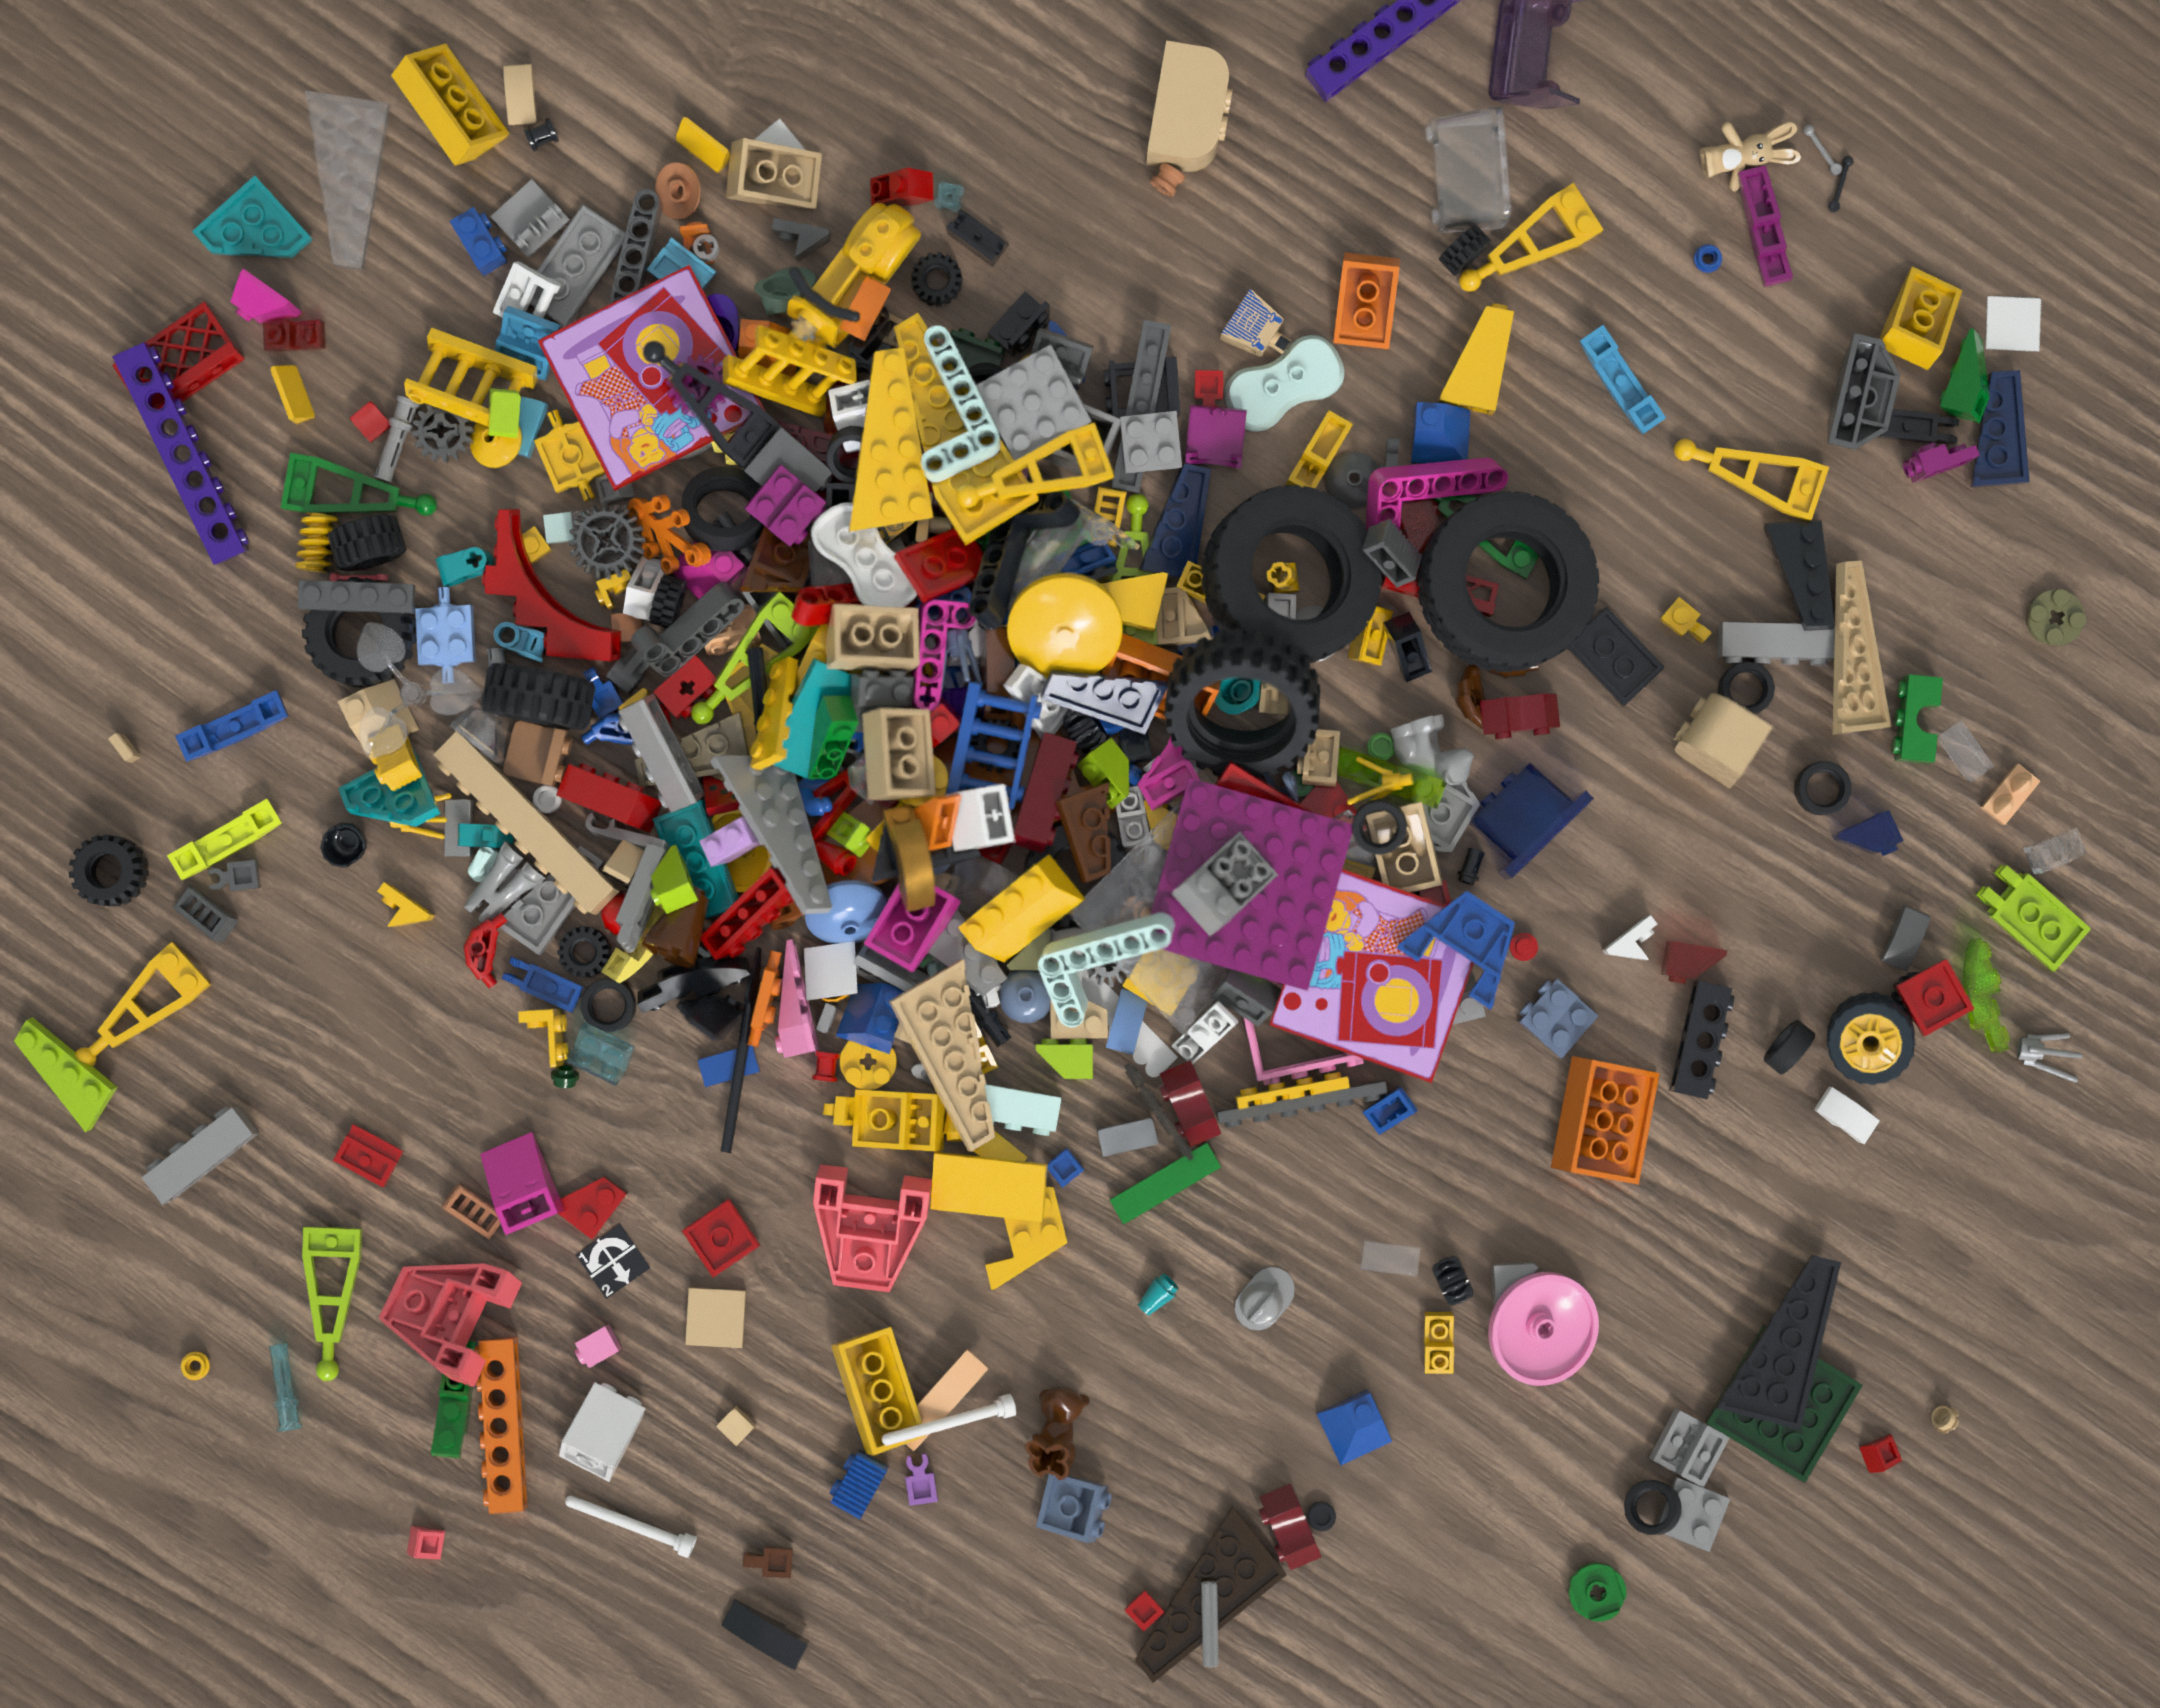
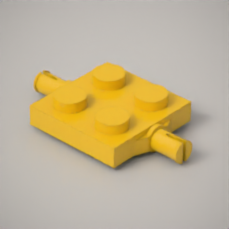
M553 410V413H547L553 429L547 435L534 440L555 492L558 494L569 488L579 487L584 502L590 501L589 497L593 500L595 496L589 482L605 472L579 421L573 424H564L559 411Z

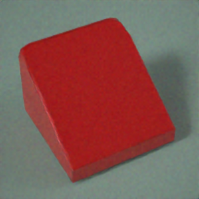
M372 401L368 402L349 418L370 443L391 427L389 426V420Z
M1892 1434L1859 1447L1870 1473L1884 1472L1902 1461Z

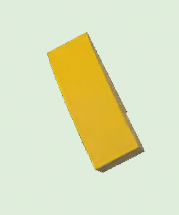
M1329 410L1285 485H1300V487L1307 486L1316 489L1353 424Z

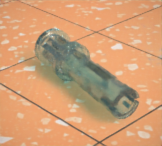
M287 1343L269 1346L277 1400H274L273 1407L277 1409L279 1426L276 1428L277 1432L303 1428L302 1423H299L297 1412L299 1399L294 1397Z

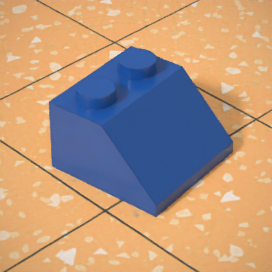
M885 983L857 984V993L851 994L836 1036L890 1054L895 1041L894 1035L900 1022L889 1001L905 991Z

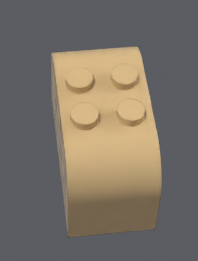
M1166 40L1146 165L1160 167L1161 163H1167L1179 171L1194 172L1205 168L1215 157L1218 141H1224L1228 117L1223 116V113L1229 114L1233 89L1227 88L1229 81L1227 63L1217 51L1208 47Z
M1711 693L1707 700L1701 697L1689 715L1694 718L1692 723L1689 724L1685 721L1674 740L1679 742L1674 750L1683 759L1730 789L1743 774L1773 727L1731 700Z

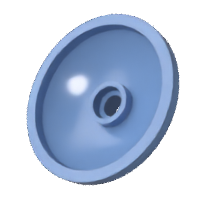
M856 880L840 881L827 885L832 909L828 913L805 914L806 925L810 932L817 938L833 944L853 941L856 944L865 941L889 901L885 893L873 884Z

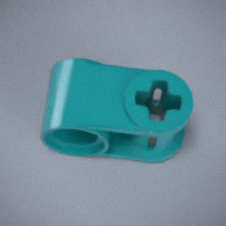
M470 547L435 559L443 587L455 586L469 579L481 576L486 569V565L494 564L492 555L478 547ZM477 555L482 557V560L478 562L479 566L473 565V562L477 560Z

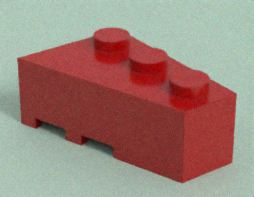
M580 763L579 768L568 764L556 796L651 833L654 826L653 818L658 816L662 806L660 800L643 794L644 788L628 782L626 786L618 784L620 778L604 772L602 777L595 774L596 769L586 764Z

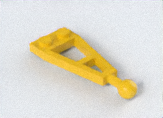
M1572 183L1546 200L1488 255L1487 259L1489 262L1477 270L1467 269L1463 271L1459 277L1460 287L1468 292L1475 291L1481 285V280L1495 271L1498 276L1577 248L1602 233L1604 229L1575 184ZM1553 207L1572 236V239L1538 251L1526 231ZM1518 240L1527 256L1504 264L1499 256Z
M1092 423L1060 435L991 474L992 482L977 487L970 484L961 486L957 491L956 498L963 507H972L978 502L979 498L996 492L999 499L1084 488L1112 479L1114 474L1096 425ZM1070 443L1082 476L1042 481L1036 462ZM1026 467L1028 468L1033 483L1004 486L1003 480Z
M1681 439L1674 446V454L1679 460L1689 461L1693 458L1708 463V471L1778 511L1805 521L1812 520L1829 470L1828 466L1804 458L1718 447L1715 448L1714 453L1696 448L1695 443L1690 439ZM1721 459L1749 461L1744 479L1719 465ZM1759 463L1798 468L1787 502L1752 484Z
M171 942L147 964L98 1029L101 1037L89 1048L82 1047L75 1052V1056L81 1062L94 1066L97 1059L96 1056L108 1045L116 1048L190 1004L211 983L174 942ZM158 969L182 997L148 1016L134 999ZM126 1009H128L139 1023L116 1036L111 1029Z

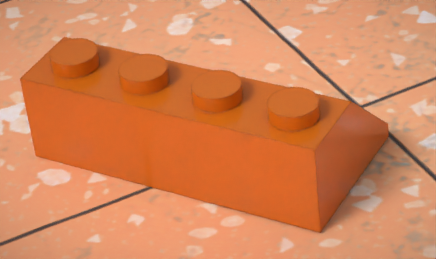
M1122 633L1121 643L1115 656L1101 669L1099 675L1166 681L1168 684L1169 674L1173 671L1175 660L1177 658L1182 659L1183 656ZM1221 680L1208 685L1195 696L1194 704L1205 717L1219 692ZM1167 689L1154 715L1163 720H1166L1164 715Z

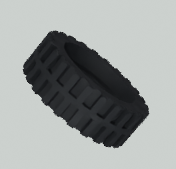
M1234 629V634L1225 635L1224 631L1215 632V636L1211 640L1204 636L1197 640V647L1195 649L1191 646L1184 649L1182 659L1177 658L1173 664V671L1170 672L1165 704L1166 731L1168 734L1172 733L1171 742L1174 747H1182L1181 755L1186 760L1194 758L1196 760V767L1202 770L1206 766L1214 769V775L1220 776L1230 761L1258 778H1261V773L1268 771L1271 776L1278 774L1281 766L1285 765L1287 768L1295 765L1297 755L1303 758L1308 753V744L1313 745L1316 739V730L1319 727L1321 692L1320 684H1318V674L1316 669L1310 670V660L1306 655L1298 656V647L1292 643L1288 646L1283 645L1282 637L1273 635L1271 639L1264 637L1263 631L1254 630V634H1243V629ZM1230 678H1249L1265 682L1283 693L1291 703V712L1284 719L1270 727L1253 731H1239L1222 727L1207 719L1195 706L1194 699L1202 689L1217 681Z

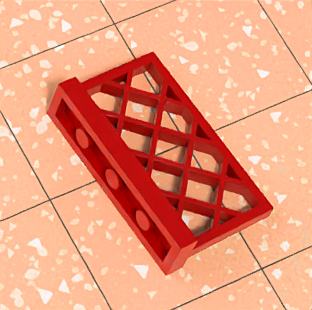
M205 301L145 342L149 343L150 347H163L161 354L162 362L158 363L163 373L165 367L177 369L176 377L172 380L174 388L171 391L175 399L180 398L182 402L245 360ZM206 313L209 318L207 328H194L196 318ZM178 330L186 332L183 345L171 344L172 335ZM192 333L205 334L202 348L189 346ZM211 335L222 337L226 343L217 350L208 349ZM169 349L182 350L179 364L166 362ZM188 351L200 353L199 362L194 366L185 365ZM114 363V364L112 365L113 368L115 369L116 373L118 374V376L120 377V379L122 380V382H123L124 385L126 386L125 381H124V379H123V377H122V375H121V373H120V371H119V369H118L116 363ZM144 367L140 370L139 378L143 383H147L151 379L143 378ZM161 393L155 394L152 398V405L156 409H161L165 405V397Z

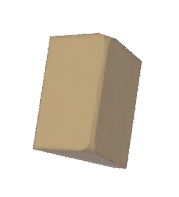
M735 1406L716 1427L737 1446L755 1428L756 1424L738 1406Z

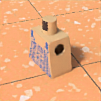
M1251 289L1220 336V340L1260 357L1263 356L1268 346L1283 354L1291 342L1289 338L1278 332L1283 325L1284 319Z

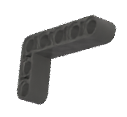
M640 190L634 197L609 304L644 287L647 275L646 269L649 267L663 208L660 198L653 190ZM645 199H655V205L652 209H642V203ZM639 226H648L646 236L642 238L635 236V231ZM632 253H641L642 259L638 264L631 265L628 263ZM626 280L635 281V287L631 292L622 291V285Z

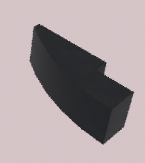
M736 1599L721 1625L749 1645L793 1670L796 1669L810 1641L785 1628L784 1624Z

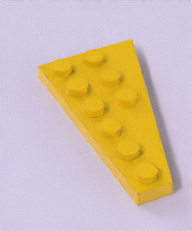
M896 348L876 351L873 353L869 393L865 409V421L861 437L856 472L857 478L848 532L933 518L927 479L921 465L922 451L904 349Z

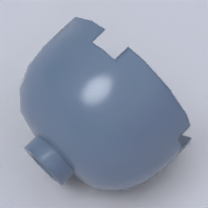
M1014 970L1006 976L1007 980L1001 984V988L998 991L1000 1006L1003 1012L1010 1019L1020 1023H1034L1043 1019L1050 1011L1051 998L1039 970Z

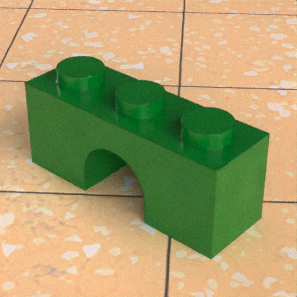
M1909 674L1903 676L1902 681L1898 682L1897 697L1901 698L1900 709H1896L1894 724L1898 726L1897 737L1893 738L1891 751L1895 754V761L1922 764L1935 762L1938 734L1922 731L1916 719L1922 707L1936 708L1941 706L1943 678Z

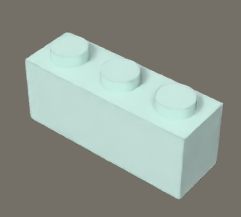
M985 1084L987 1102L990 1104L993 1124L994 1121L1005 1123V1129L1021 1131L1022 1126L1033 1128L1032 1133L1049 1136L1050 1131L1056 1132L1062 1097Z

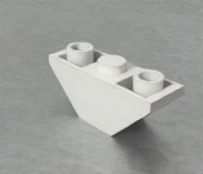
M1216 1001L1171 1046L1186 1061L1191 1060L1192 1064H1194L1239 1021L1219 1001Z

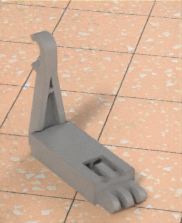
M592 812L586 819V827L591 834L619 844L624 839L645 850L615 920L621 926L617 941L626 952L631 953L635 950L640 937H642L655 906L650 890L654 888L651 875L670 846L665 840L620 829L614 819L609 821V826L606 829L594 827L597 819Z

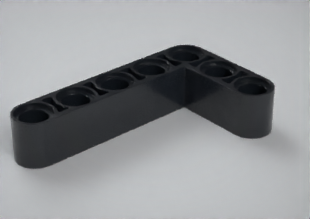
M1063 491L1036 494L1039 501L990 530L968 606L969 614L987 630L997 629L1005 619L1030 530L1069 527L1079 519L1080 508Z

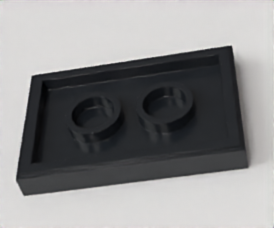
M1607 606L1587 624L1581 636L1567 648L1622 707L1632 700L1665 668Z

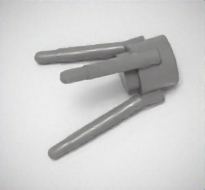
M2069 1033L2027 1034L2026 1038L2020 1037L2017 1046V1059L2023 1060V1065L2036 1067L2075 1083L2078 1082L2077 1077L2036 1060H2042L2044 1054L2079 1059L2083 1055L2077 1052L2044 1048V1043L2039 1042L2070 1038Z

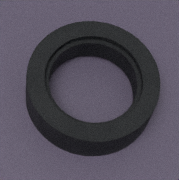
M714 467L700 472L688 482L682 495V509H685L690 516L689 524L684 526L686 532L695 542H703L709 549L715 551H735L749 546L759 538L764 526L754 516L750 514L748 519L740 525L721 528L703 520L697 511V506L706 495L721 490L736 492L749 502L761 485L745 471L738 468Z

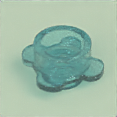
M945 181L939 183L937 187L939 190L938 198L934 200L936 208H948L952 212L960 211L962 207L960 204L961 196L965 194L964 187L948 184ZM947 195H952V198L947 199Z

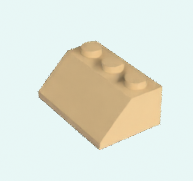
M834 604L826 639L827 669H877L888 672L889 669L906 670V672L913 671L919 665L918 608Z
M880 708L862 714L868 800H898L935 796L930 710Z

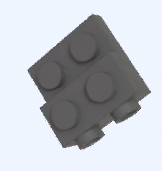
M862 669V673H852L851 700L859 720L855 732H864L862 717L864 713L880 708L908 709V705H912L914 677L906 674V670L889 669V673H879L877 669Z

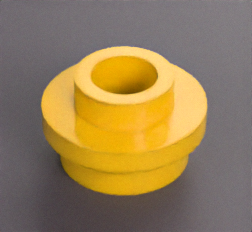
M194 1351L188 1353L182 1359L181 1371L190 1380H200L210 1370V1361L202 1352ZM194 1360L198 1361L201 1365L198 1371L192 1368Z

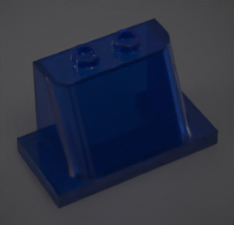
M1531 762L1517 775L1511 772L1500 783L1503 788L1496 795L1493 792L1488 794L1480 802L1483 808L1469 822L1507 861L1498 871L1505 880L1513 878L1594 799L1586 790L1578 793L1571 799Z

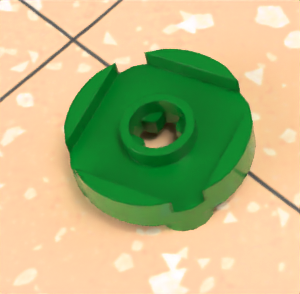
M1599 1562L1588 1563L1581 1566L1571 1575L1568 1597L1572 1607L1581 1616L1595 1622H1602L1615 1617L1621 1610L1620 1608L1627 1595L1626 1585L1621 1575L1611 1566ZM1596 1584L1605 1589L1601 1593L1602 1598L1596 1599L1595 1596H1590L1589 1594L1593 1590L1592 1586Z

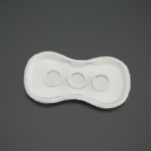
M840 503L822 513L812 526L811 534L814 545L822 555L840 565L848 573L856 594L864 606L903 608L916 597V591L894 559L896 553L884 543L878 528L848 532L852 503Z

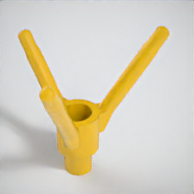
M1357 757L1356 761L1383 775L1382 785L1348 799L1347 803L1351 805L1374 795L1376 796L1371 800L1383 799L1388 794L1403 789V786L1413 785V776L1411 773L1401 775L1400 772L1393 773L1391 770L1384 769L1368 760Z

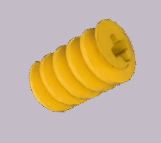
M308 512L306 514L310 516L301 518V523L308 527L299 531L307 539L298 541V545L305 548V550L298 551L296 554L304 561L296 562L295 567L304 571L327 573L323 568L332 566V563L327 561L325 556L333 555V553L326 548V545H330L328 534L335 529L329 526V523L337 522L338 518L331 515Z

